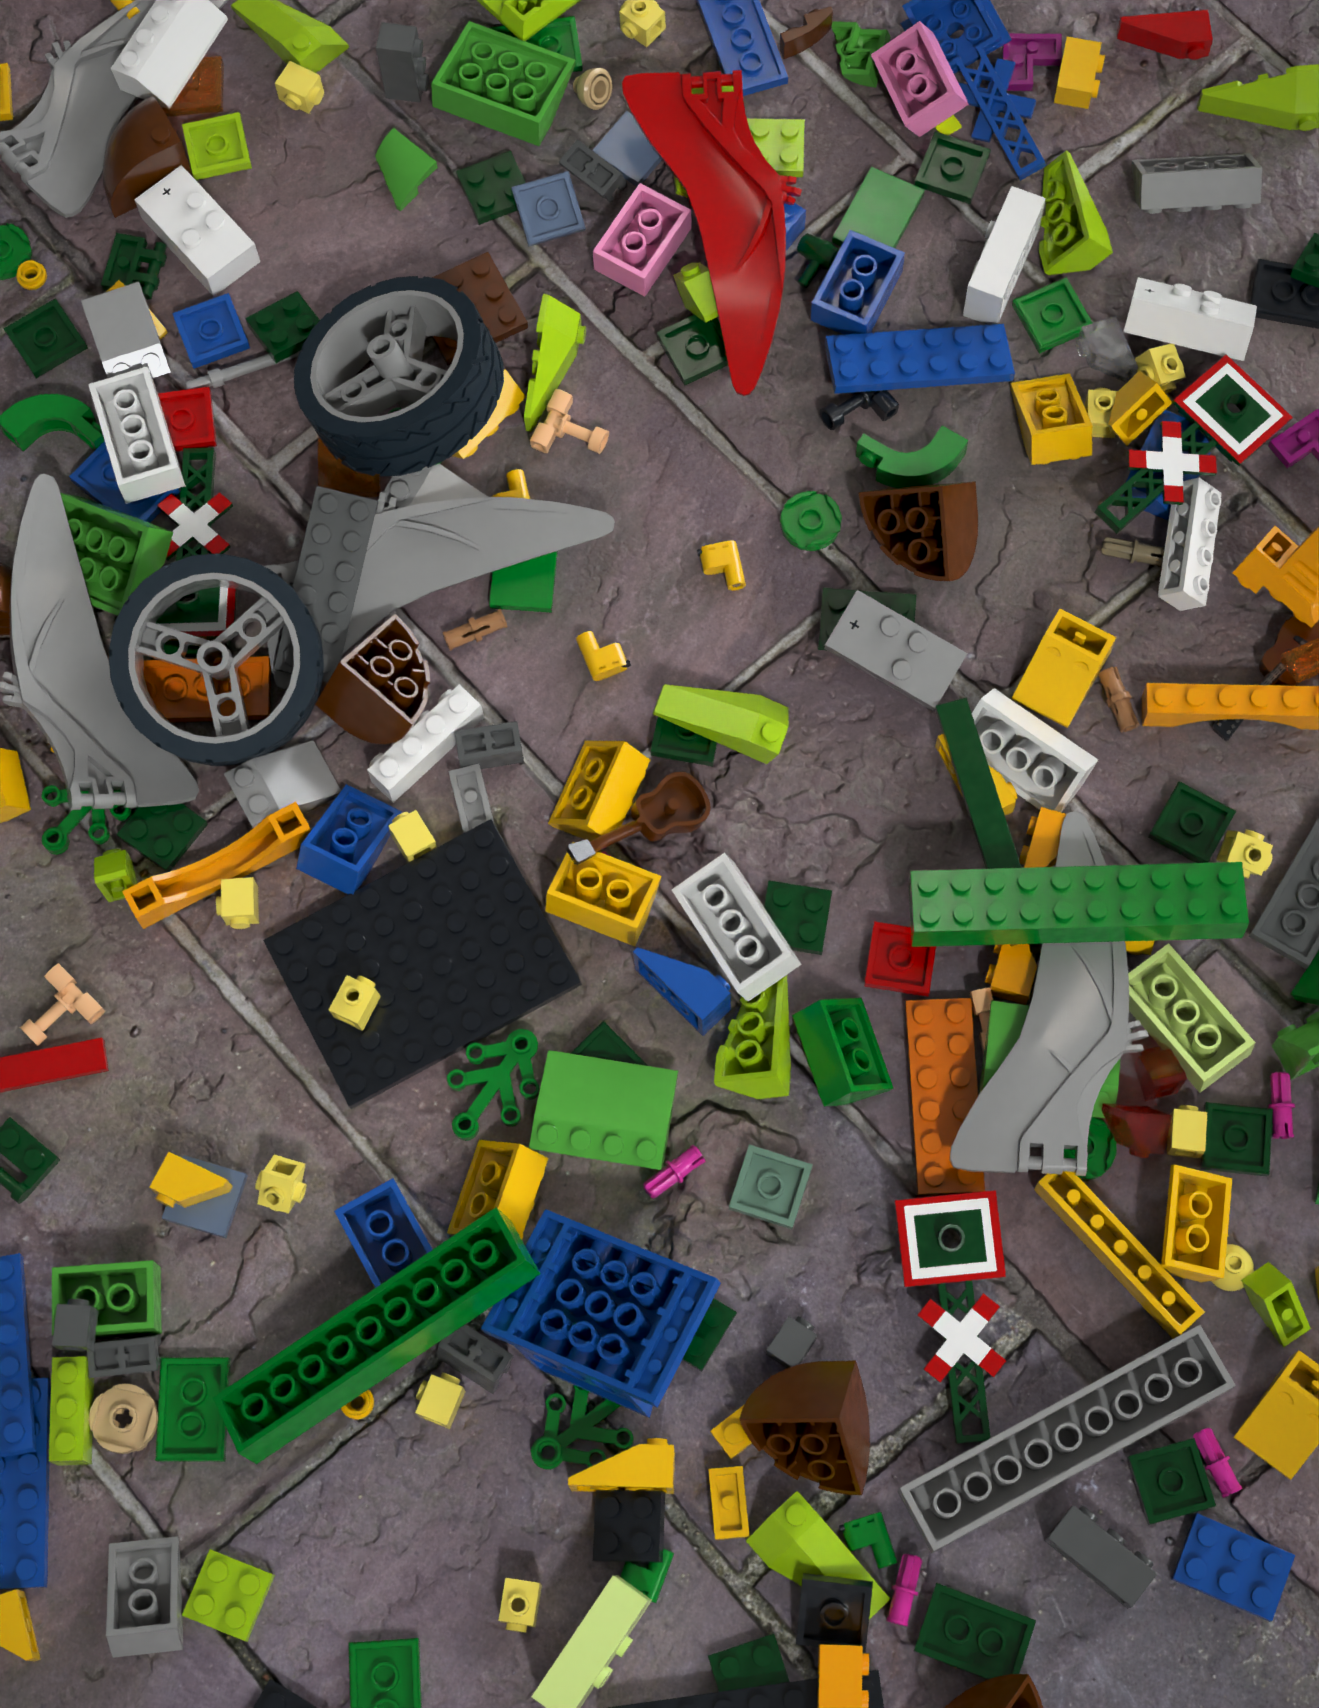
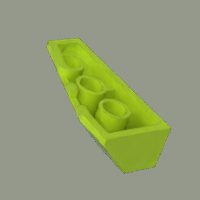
M237 0L231 4V9L286 64L292 61L317 73L349 48V45L330 26L277 0Z
M1319 64L1286 68V74L1269 78L1268 73L1258 75L1257 80L1247 84L1233 81L1202 89L1197 109L1200 112L1287 130L1300 129L1302 131H1309L1319 128Z
M1066 150L1044 168L1042 197L1046 198L1045 216H1042L1040 224L1044 228V240L1039 242V253L1044 273L1047 275L1091 270L1113 253L1107 229L1070 152Z
M547 294L542 296L536 329L538 333L537 347L540 348V351L533 350L532 375L536 376L529 379L524 412L525 429L529 432L533 431L555 389L558 388L577 356L579 344H584L586 337V326L581 324V314Z
M666 684L662 686L652 713L764 764H768L779 755L789 727L788 707L762 695Z
M786 975L750 1001L741 996L740 1001L742 1005L735 1020L731 1019L728 1026L730 1032L725 1044L720 1045L716 1054L714 1084L717 1087L755 1099L789 1096L791 1055Z
M798 1491L773 1512L746 1540L747 1544L770 1569L787 1577L801 1587L803 1573L873 1581L869 1619L891 1600Z

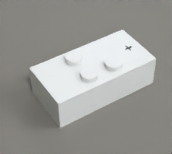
M182 165L134 199L144 222L213 297L260 263L255 243Z
M1011 186L996 222L991 220L985 234L987 239L981 257L975 264L967 287L963 316L987 325L999 324L1040 229L1046 198Z
M1138 277L1123 332L1220 356L1227 354L1230 358L1244 361L1254 328L1257 306L1223 298L1221 294L1214 291H1204L1202 293L1192 290L1190 286L1178 283L1173 286Z
M148 366L88 384L116 481L125 503L128 504L185 486L157 390Z
M725 853L672 889V892L737 993L747 1001H750L802 965L736 864Z

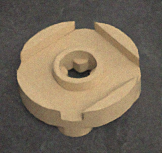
M118 1384L108 1389L104 1394L101 1393L95 1399L89 1413V1426L97 1442L111 1452L129 1454L134 1451H140L147 1446L157 1431L158 1406L156 1401L142 1388L132 1384ZM125 1409L130 1410L129 1416L133 1418L131 1424H126L125 1428H120V1422L115 1420L117 1414L122 1415Z

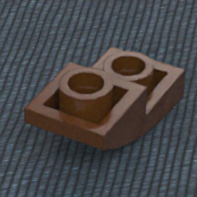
M831 6L812 10L803 16V26L792 27L780 33V52L783 59L805 51L820 41L830 31L833 19Z

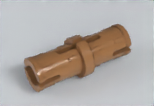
M498 609L476 620L472 617L467 620L468 623L449 631H444L442 634L451 651L473 640L479 642L483 640V636L508 626L501 609Z
M1110 667L1098 673L1108 698L1106 700L1107 706L1112 709L1120 732H1128L1137 728L1140 724L1130 702L1132 697L1122 683L1118 668Z

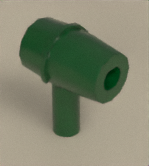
M808 233L803 235L798 243L797 252L807 258L810 263L797 282L804 288H807L821 267L827 270L830 269L840 249L832 245V242L828 240L825 241Z

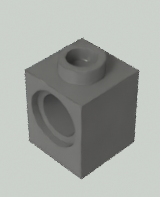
M68 1299V1304H57L52 1346L59 1350L94 1352L98 1310L89 1306V1301L82 1299Z
M788 1316L767 1348L766 1355L785 1368L801 1364L817 1339V1334L812 1332L815 1327L799 1316L796 1320Z

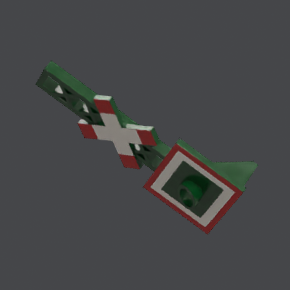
M1226 354L1172 401L1179 409L1178 412L1192 425L1181 434V422L1162 421L1160 423L1161 452L1128 450V470H1136L1138 472L1101 503L1094 513L1118 534L1162 494L1163 504L1182 505L1184 503L1183 476L1185 474L1215 476L1217 474L1216 456L1208 455L1215 447L1230 462L1233 461L1240 466L1290 422L1293 417ZM1227 404H1235L1240 409V412L1234 413L1229 411ZM1200 429L1211 441L1209 443L1195 442V432ZM1153 472H1162V479H1153ZM1132 487L1146 488V498L1132 497ZM1111 506H1124L1125 516L1119 520L1108 508Z
M214 447L183 449L182 476L185 486L181 487L180 501L173 494H170L157 505L158 509L178 526L172 531L174 533L167 553V561L175 555L176 561L192 555H223L231 548L230 544L211 528L215 521L233 507V504L220 492L213 497L216 461ZM191 460H207V463L198 471L191 466ZM200 483L205 489L195 497L189 491ZM195 540L198 545L191 549L188 544ZM226 587L208 588L183 596L169 606L155 624L213 641L235 622L237 589ZM188 597L194 598V599L191 600V601L182 602V600L185 599V598H188ZM169 639L164 645L165 653H176L180 645L179 640ZM229 641L224 646L231 651V642ZM189 645L185 657H197L200 647Z
M996 1190L895 1200L904 1287L937 1284L940 1306L930 1298L917 1314L918 1317L942 1335L944 1339L942 1346L923 1370L939 1383L948 1374L955 1443L986 1441L991 1436L983 1370L994 1377L1006 1360L979 1338V1333L1000 1306L984 1293L975 1303L972 1280L1006 1277ZM946 1229H953L959 1234L960 1242L955 1248H947L942 1243V1234ZM964 1281L965 1290L958 1299H955L946 1291L945 1283ZM965 1298H966V1302H967V1307H965V1306L962 1304V1301H963ZM947 1299L953 1304L949 1310ZM957 1308L966 1314L961 1322L951 1316ZM963 1353L971 1359L965 1368L957 1362ZM973 1366L975 1370V1376H973L970 1373V1370L973 1368ZM955 1368L961 1372L957 1378ZM965 1377L976 1384L977 1393L969 1403L958 1395L957 1387ZM977 1401L979 1405V1411L973 1407ZM959 1402L965 1407L961 1413ZM969 1411L980 1419L982 1433L963 1435L961 1422Z

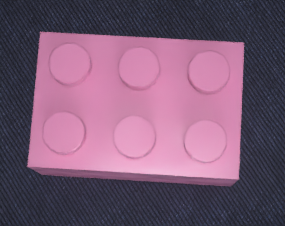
M917 22L871 54L905 127L918 137H921L969 105L935 34L922 22Z
M639 183L593 250L594 270L645 297L691 230V209Z

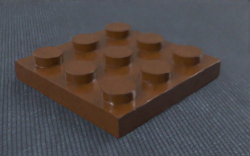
M489 252L432 277L444 280L458 287L457 291L459 293L463 291L474 303L495 343L528 328L526 318ZM432 336L447 366L452 364L457 350V341L446 337Z

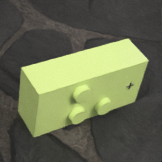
M1169 943L1128 973L1129 1011L1140 1021L1143 1028L1147 1030L1149 1035L1199 1093L1251 1055L1256 1042Z
M613 1575L531 1697L546 1708H581L593 1688H602L613 1672L609 1664L617 1654L622 1658L633 1642L629 1634L650 1605L652 1599L619 1575Z

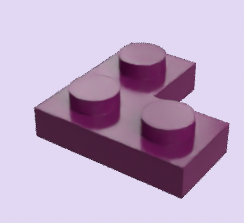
M1009 33L1012 40L1002 46V59L1013 61L1016 65L1007 91H1032L1033 66H1061L1062 34Z
M1316 409L1269 442L1268 447L1287 469L1310 453L1319 461V409Z

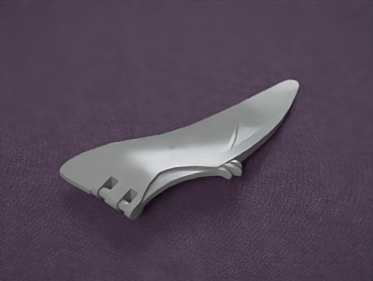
M156 0L133 1L81 37L72 47L69 40L64 41V52H62L58 41L52 43L56 58L54 59L50 53L45 54L52 72L41 100L20 124L11 130L0 132L1 160L14 173H19L21 180L45 204L65 218L77 215L89 202L103 174L104 155L111 135L139 98L120 90L111 67ZM229 0L209 1L220 10ZM133 7H137L140 12L129 19L127 17L128 12Z
M40 474L33 483L26 503L13 558L9 614L10 646L14 675L9 672H4L2 678L6 681L0 682V692L6 695L3 696V703L24 709L36 722L48 740L64 776L70 810H81L82 806H91L92 809H112L114 805H123L124 808L181 804L195 800L199 788L188 769L176 755L157 747L140 733L122 710L120 702H118L110 678L109 660L103 647L58 484L53 476ZM80 791H88L89 793L81 794Z
M380 492L342 656L391 612L432 592L527 560L604 537L614 530V518L606 512L587 507L514 497L461 498L395 509L397 498L391 497L388 507H384L386 493ZM299 560L285 564L264 566L277 575H282L283 580L293 588ZM282 627L267 641L271 670L276 685L279 688L288 689L292 674L274 670L283 631Z
M1078 811L1067 813L1062 823L1055 867L1106 866L1095 835L1086 817ZM1125 941L1042 944L1033 996L1020 1037L1004 1062L980 1092L960 1126L950 1149L949 1161L953 1168L971 1172L1015 1173V1171L1028 1173V1170L1032 1169L1041 1170L1042 1174L1059 1175L1066 1171L1075 1172L1076 1176H1086L1089 1126L1100 1089L1109 1072L1123 1054L1144 1051L1143 1045H1132V1042L1149 1037L1147 1030L1132 1033V1030L1141 1027L1139 1020L1128 1023L1129 976ZM1030 1147L1041 1148V1156H1030ZM1064 1149L1075 1150V1158H1064Z

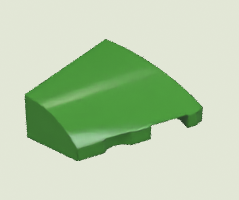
M833 21L831 27L835 33L837 42L835 45L841 60L842 75L844 78L859 85L876 88L880 73L871 54L890 41L891 36L888 30L860 29L857 22Z
M395 128L386 135L375 155L378 166L384 175L386 185L390 189L395 206L399 211L404 209L419 194L418 186L438 168L437 161Z

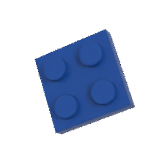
M229 293L172 313L193 369L250 349Z

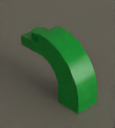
M41 394L31 396L15 403L0 415V430L2 434L23 452L39 437L53 431L70 432L79 437L93 451L105 441L102 429L96 423L90 407L75 398L65 395Z
M941 426L927 446L915 452L904 453L892 450L863 433L857 442L856 457L865 466L877 468L875 481L893 488L933 485L946 478L956 469L966 454L968 440Z

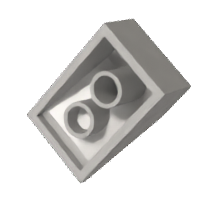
M139 281L81 300L107 378L147 366L152 378L171 372Z
M441 464L433 465L429 468L426 466L422 471L402 476H392L383 491L386 493L384 507H388L391 497L397 498L395 509L434 501L488 497Z
M314 740L253 758L224 773L252 828L256 827L268 815L295 801L304 815L333 800L341 792Z
M178 1536L110 1543L106 1638L112 1657L183 1650V1606Z

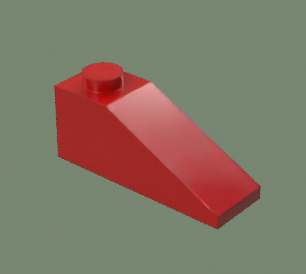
M1208 10L1120 17L1117 29V39L1177 59L1189 58L1196 60L1208 57L1213 41Z

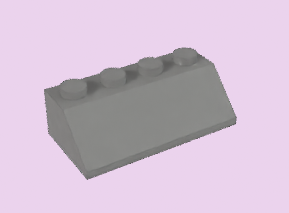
M1250 153L1132 160L1135 199L1139 208L1144 210L1145 213H1161L1162 209L1174 208V211L1188 212L1192 210V207L1203 206L1206 210L1222 209V205H1233L1235 208L1245 209L1252 207V204L1261 203L1262 166Z

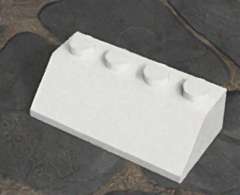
M156 0L111 67L120 90L144 100L153 96L160 106L170 109L228 21L227 16L209 0Z
M995 688L980 699L972 712L988 765L999 772L1006 783L1011 782L1019 796L1039 810L1041 807L1062 813L1098 762L1097 758Z

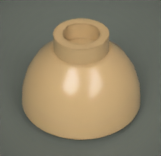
M603 68L588 69L575 78L573 90L582 104L590 109L599 110L610 99L612 93L611 76Z

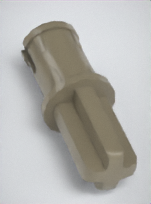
M1105 537L1101 553L1106 556L1129 560L1131 564L1137 561L1161 567L1163 558L1154 557L1151 554L1162 556L1164 555L1165 547L1138 543V539H1134L1132 542Z

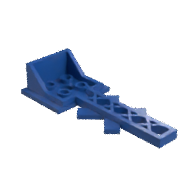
M911 0L904 4L902 7L908 19L900 23L904 31L919 21L935 34L953 73L955 74L960 71L967 84L959 83L969 105L981 108L971 136L972 139L990 143L994 132L1020 181L1047 166L1021 117L1031 119L1036 99L1007 93L1016 65L1015 62L997 58L993 68L987 57V54L1012 40L991 1ZM958 30L964 31L959 38H950L954 32ZM981 58L978 70L966 68ZM982 80L990 81L987 89L980 87ZM1000 112L1005 113L1004 118L998 117ZM1008 127L1021 131L1017 142L1005 140ZM1021 151L1034 154L1036 158L1034 162L1023 168H1020L1018 164Z

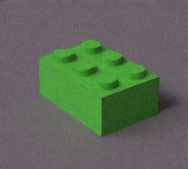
M153 1260L52 1268V1336L54 1333L57 1304H68V1299L89 1301V1306L98 1310L95 1339L162 1334L161 1267Z

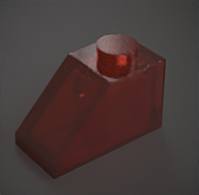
M1160 1047L1146 1049L1141 1052V1056H1138L1134 1063L1145 1102L1177 1094L1187 1080L1184 1069L1171 1049L1162 1051Z
M1103 1103L1102 1112L1117 1144L1130 1148L1129 1154L1141 1158H1148L1149 1154H1164L1172 1115L1149 1106Z

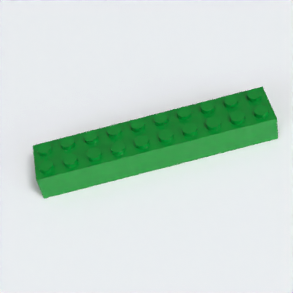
M1242 862L910 871L908 888L912 947L1243 938L1249 924Z
M495 1207L212 1397L238 1454L257 1465L540 1275L541 1273L511 1220Z

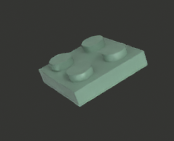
M749 1144L729 1204V1210L792 1230L813 1164Z

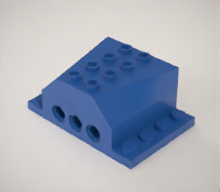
M545 1209L525 1245L541 1274L493 1305L481 1329L488 1335L514 1345L538 1370L650 1418L653 1406L658 1408L721 1283L713 1276Z

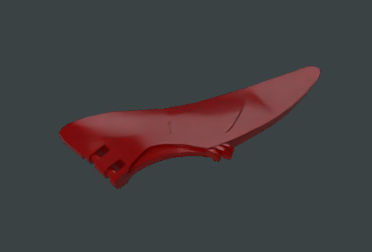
M733 70V74H721V71L703 72V76H691V73L680 74L679 72L627 75L622 81V88L631 114L650 145L670 168L688 195L699 225L732 386L737 394L743 396L750 395L755 389L763 371L780 312L786 266L784 204L794 205L796 199L792 196L800 197L802 189L788 186L796 184L797 178L779 175L766 161L757 147L745 114L742 70ZM733 86L734 91L722 92V87ZM703 88L704 93L692 94V89Z

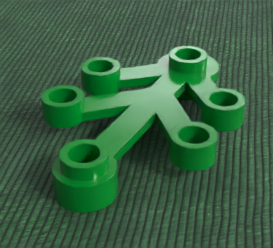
M50 785L42 791L41 797L45 804L50 807H56L60 803L68 802L67 789L59 790L56 786ZM80 791L81 794L89 793L88 791ZM50 793H57V797L54 800H47V796ZM114 805L110 809L113 817L120 821L127 819L131 814V808H125V811L121 814L115 813L116 808L123 805ZM82 806L81 810H72L57 827L48 828L42 835V844L45 849L54 855L64 853L70 845L68 835L88 814L92 807ZM92 809V825L89 828L88 834L96 844H104L110 837L109 830L106 827L105 809ZM103 829V836L99 838L94 837V833L97 830ZM54 834H58V841L50 843L49 838Z
M518 1029L509 1034L506 1042L485 1046L480 1043H471L467 1047L466 1056L470 1063L480 1064L485 1058L506 1056L499 1066L469 1072L454 1069L448 1073L447 1083L454 1091H461L466 1086L487 1082L467 1112L459 1113L453 1119L452 1129L457 1138L468 1141L477 1136L479 1132L477 1120L499 1089L503 1106L501 1111L502 1122L509 1127L519 1124L521 1113L515 1104L510 1076L517 1063H519L523 1080L519 1087L522 1097L527 1100H533L538 1097L540 1087L534 1078L531 1059L537 1053L538 1041L531 1031ZM525 1040L528 1045L525 1049H517L515 1047L517 1041ZM473 1049H480L482 1051L479 1058H472L470 1056ZM456 1075L463 1077V1081L459 1085L451 1083L452 1078ZM528 1084H533L536 1090L532 1094H526L524 1087ZM508 1111H515L517 1117L513 1121H508L505 1119V1114ZM462 1120H469L471 1126L467 1130H462L459 1128L460 1122Z
M573 1385L575 1395L570 1427L558 1435L560 1414L566 1409V1400L558 1393L549 1395L545 1403L548 1412L544 1435L537 1438L531 1448V1456L534 1463L542 1469L551 1470L557 1468L562 1462L592 1467L594 1465L590 1463V1457L595 1453L602 1456V1461L606 1460L605 1453L600 1449H592L586 1452L566 1448L577 1439L615 1444L621 1450L629 1449L634 1443L633 1433L629 1429L620 1428L612 1430L594 1427L621 1407V1405L606 1399L586 1414L588 1394L590 1392L581 1390ZM559 1398L562 1400V1407L559 1410H552L550 1408V1401L552 1399ZM620 1433L629 1434L630 1441L628 1444L621 1445L617 1442V1437ZM547 1446L555 1449V1454L550 1459L542 1456V1451Z

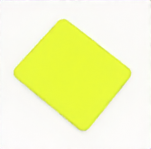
M952 115L935 128L939 133L950 135L961 129L962 125Z

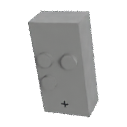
M859 590L855 592L824 649L931 711L935 710L936 705H938L968 654Z

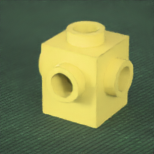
M627 0L620 8V29L628 38H634L646 48L666 29L665 11L654 0Z
M1167 344L1149 349L1133 359L1137 371H1141L1157 382L1165 394L1177 388L1175 384L1186 378L1183 363L1178 356L1175 344Z
M1246 829L1245 834L1239 831L1227 830L1216 861L1242 862L1244 878L1249 879L1250 874L1262 876L1263 871H1266L1271 864L1273 845L1263 841L1264 835Z
M274 1154L265 1169L261 1170L255 1186V1189L259 1190L257 1204L269 1207L274 1211L289 1214L295 1203H301L305 1195L307 1185L302 1183L305 1164Z

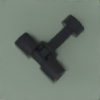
M887 390L853 392L854 396L837 406L834 403H830L820 409V417L828 429L835 430L844 424L845 415L858 407L863 409L871 407L882 421H886L898 412L899 403Z

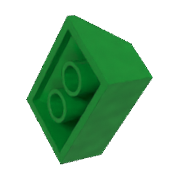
M862 998L822 999L792 1015L824 1107L847 1105L894 1089Z

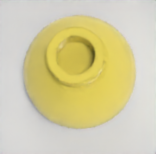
M1227 1244L1224 1278L1212 1280L1211 1282L1225 1291H1237L1244 1288L1241 1280L1254 1272L1253 1260L1249 1253L1238 1245Z

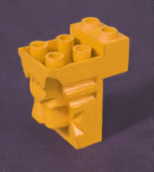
M1319 525L1299 546L1278 527L1274 526L1232 573L1237 577L1242 586L1251 589L1255 594L1263 586L1266 587L1275 600L1284 603L1292 610L1294 616L1299 621L1306 623L1311 628L1319 620Z

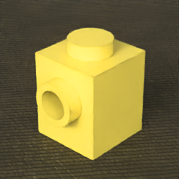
M289 61L275 82L279 100L285 102L293 110L300 109L308 114L314 105H318L324 95L320 75L292 61Z
M1108 388L1088 390L1085 409L1093 425L1092 437L1115 438L1116 433L1108 423L1117 391H1111Z
M417 810L397 815L392 820V823L388 825L391 837L407 863L437 848L436 841Z
M253 877L221 879V896L216 897V911L218 916L221 915L226 925H230V927L235 929H245L250 927V924H259L258 885Z
M347 975L329 1008L330 1013L334 1018L363 1031L381 997L374 988L376 984L358 975L357 979Z
M1181 1105L1178 1106V1109H1173L1169 1118H1164L1162 1137L1168 1138L1167 1155L1200 1158L1204 1154L1207 1112L1198 1111L1196 1106Z
M443 1372L440 1377L431 1374L429 1381L423 1380L416 1396V1399L420 1402L415 1413L423 1419L450 1429L466 1392L459 1385L461 1380Z
M505 1578L498 1620L506 1623L505 1630L526 1633L527 1626H536L542 1588L540 1583Z

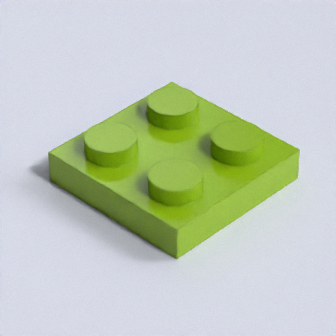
M240 112L182 124L192 175L195 180L252 168Z
M747 118L749 129L757 147L773 169L782 176L803 177L805 119Z
M209 1549L182 1616L248 1642L275 1575Z

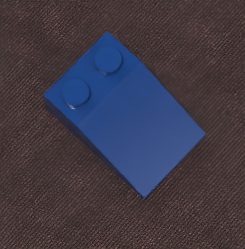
M346 784L301 843L296 869L348 895L354 894L369 875L391 835L388 825L402 811Z
M637 947L633 951L635 970L702 1036L731 1010V993L729 992L731 987L720 975L717 974L714 977L708 970Z

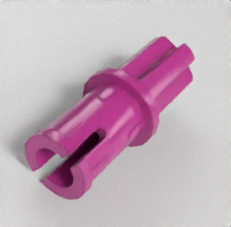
M1275 1072L1270 1075L1271 1104L1268 1105V1109H1273L1272 1138L1291 1139L1294 1138L1292 1109L1295 1108V1104L1291 1102L1290 1075L1286 1072Z
M690 1146L689 1149L671 1162L667 1160L662 1170L646 1180L643 1184L644 1190L652 1199L658 1197L676 1182L681 1184L686 1175L706 1162L705 1158L701 1157L703 1155L696 1146Z
M1208 1427L1196 1432L1193 1438H1195L1196 1444L1207 1464L1204 1468L1205 1470H1210L1222 1498L1243 1489L1227 1461L1230 1459L1229 1455L1225 1457L1212 1429Z
M903 1554L896 1584L891 1586L894 1592L886 1621L908 1627L913 1598L918 1596V1592L915 1590L922 1558L912 1554Z

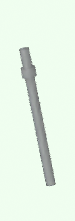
M297 352V353L291 355L290 357H288V358H286V359H284V360H282V361H280V362H278V363H281V362H283V361H286V360H289V359L298 357V356H299V352ZM266 354L223 370L216 368L207 371L208 375L188 381L186 385L188 389L211 386L215 389L225 385L224 382L278 363H275L270 355Z

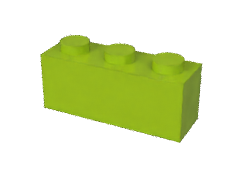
M86 1356L52 1357L49 1462L58 1466L92 1464L93 1432L89 1426V1413L94 1402V1378H89L88 1359Z

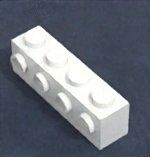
M1200 477L1183 481L1184 503L1182 505L1171 504L1158 597L1179 611L1206 606L1209 591L1214 543L1221 505V492Z
M460 684L453 690L449 689L444 692L439 698L438 704L431 711H424L416 721V725L401 740L392 743L393 746L384 754L379 753L372 759L367 769L371 782L394 803L456 745L454 731L474 728L484 719L481 704Z

